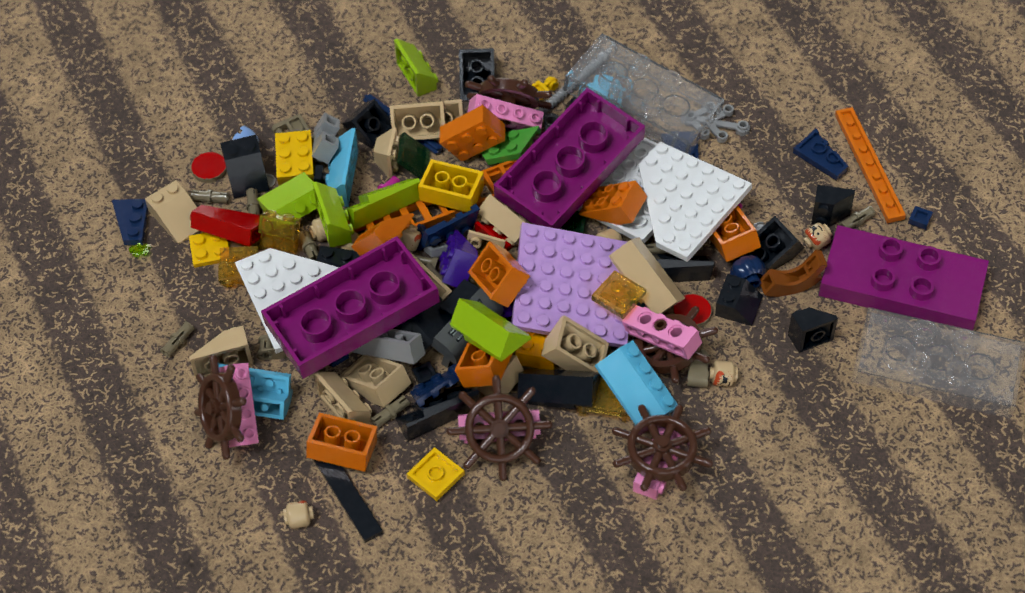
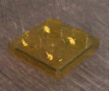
M614 270L592 294L591 300L624 319L646 295V289Z

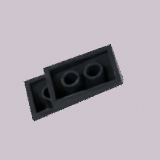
M653 254L673 282L708 281L711 279L714 261L709 256L694 255L686 262L672 254Z
M528 368L519 373L518 399L530 387H534L536 393L526 404L575 410L576 406L593 407L602 376L599 372Z
M460 386L440 393L435 398H426L424 400L425 404L422 407H419L416 402L412 403L413 412L396 417L407 442L457 419L460 414H468L471 408L459 399L458 395L460 392H465L477 402L479 400V390L474 387L464 388Z

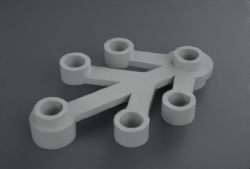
M711 101L707 102L705 108L696 112L687 111L681 115L682 124L686 127H692L702 140H707L711 131L718 142H726L727 132L720 131L718 127L735 130L740 136H745L750 131V125L745 120H741L738 123L720 120L726 116L733 115L734 107L730 104L724 105L722 111L708 118H703L702 116L716 111V104ZM700 124L706 125L707 128H702Z

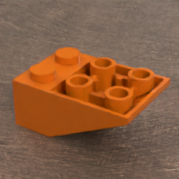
M636 180L600 186L584 202L579 215L616 225L633 223L647 195Z
M410 213L381 221L359 235L351 247L361 256L396 236L400 239L403 236L402 231L411 225L410 220L414 214Z

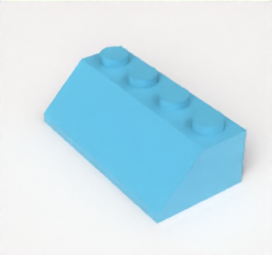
M351 128L338 137V149L333 155L332 160L328 163V170L330 172L326 174L325 179L326 185L335 188L338 196L343 197L344 207H349L359 152L356 128Z
M633 340L619 347L595 365V368L635 425L643 420L638 411V406L641 404L645 405L650 416L669 415L678 405Z

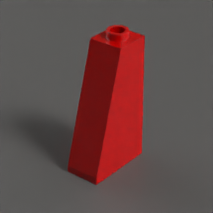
M200 205L192 210L190 214L191 228L248 247L268 233L269 217L206 205Z

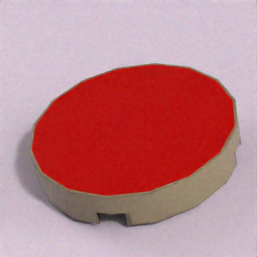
M205 152L195 157L191 163V172L195 179L204 183H212L216 179H221L227 172L224 157L216 152Z
M683 295L685 299L673 306V314L685 316L694 306H698L700 311L693 319L698 328L707 324L711 318V304L701 295Z

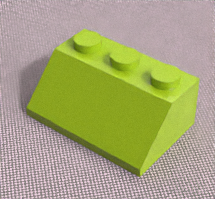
M394 39L396 63L417 96L420 97L437 90V75L431 72L430 65L424 61L422 52L418 51L415 45Z
M304 172L257 198L275 231L286 227L317 209L313 181Z
M313 182L316 207L329 246L337 247L352 243L351 235L354 234L352 224L347 222L349 216L347 209L343 210V197L338 196L335 188L319 182Z

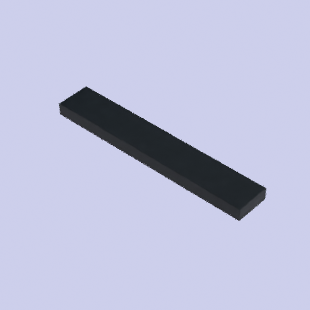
M313 459L364 543L383 534V530L343 467Z

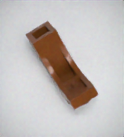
M815 250L796 268L784 271L769 269L761 277L760 285L765 296L781 297L800 293L817 284L822 279L820 273L828 265L822 251Z

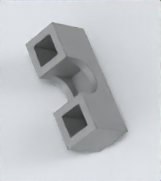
M325 112L314 128L312 157L319 162L328 164L338 149L339 138L335 136L340 129V120Z

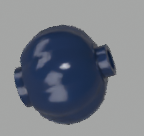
M744 254L733 263L730 275L745 278L757 288L761 284V277L766 273V266L757 256H747Z

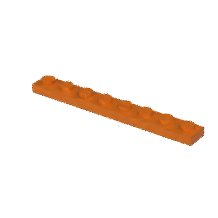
M853 107L836 110L835 117L887 224L905 220L906 214Z

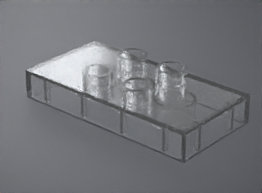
M603 33L568 72L563 86L564 91L576 98L588 87L645 125V136L658 143L667 144L686 154H690L719 116L725 100L682 77L679 73L658 64L646 55L634 51Z
M868 307L851 382L1011 419L1016 407L1025 353V342Z

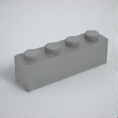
M391 329L352 351L361 355L408 364L417 363L425 355L421 334Z

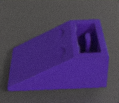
M455 230L453 235L450 234L447 239L446 245L448 247L446 252L442 251L439 268H441L442 283L457 288L464 279L468 281L470 276L468 271L478 258V251L458 230Z

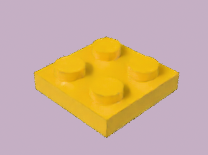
M209 233L189 236L194 268L231 261L227 239Z
M434 447L407 473V478L434 500L438 501L465 475V472Z

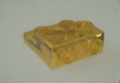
M274 210L263 212L259 219L258 233H261L259 248L265 250L272 248L296 255L301 219L295 218L292 214H277Z
M258 246L220 248V263H218V281L220 285L227 288L234 287L235 284L245 286L235 262L259 253Z

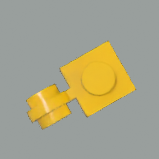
M549 76L545 79L544 84L538 80L532 86L538 91H554L558 88L559 83L555 77Z

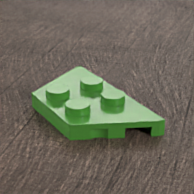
M534 126L505 132V141L480 154L488 165L519 159L534 143V136L541 133L540 127Z

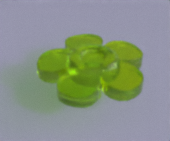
M137 243V245L129 247V252L134 257L145 256L149 254L151 247L149 244L141 245V243Z

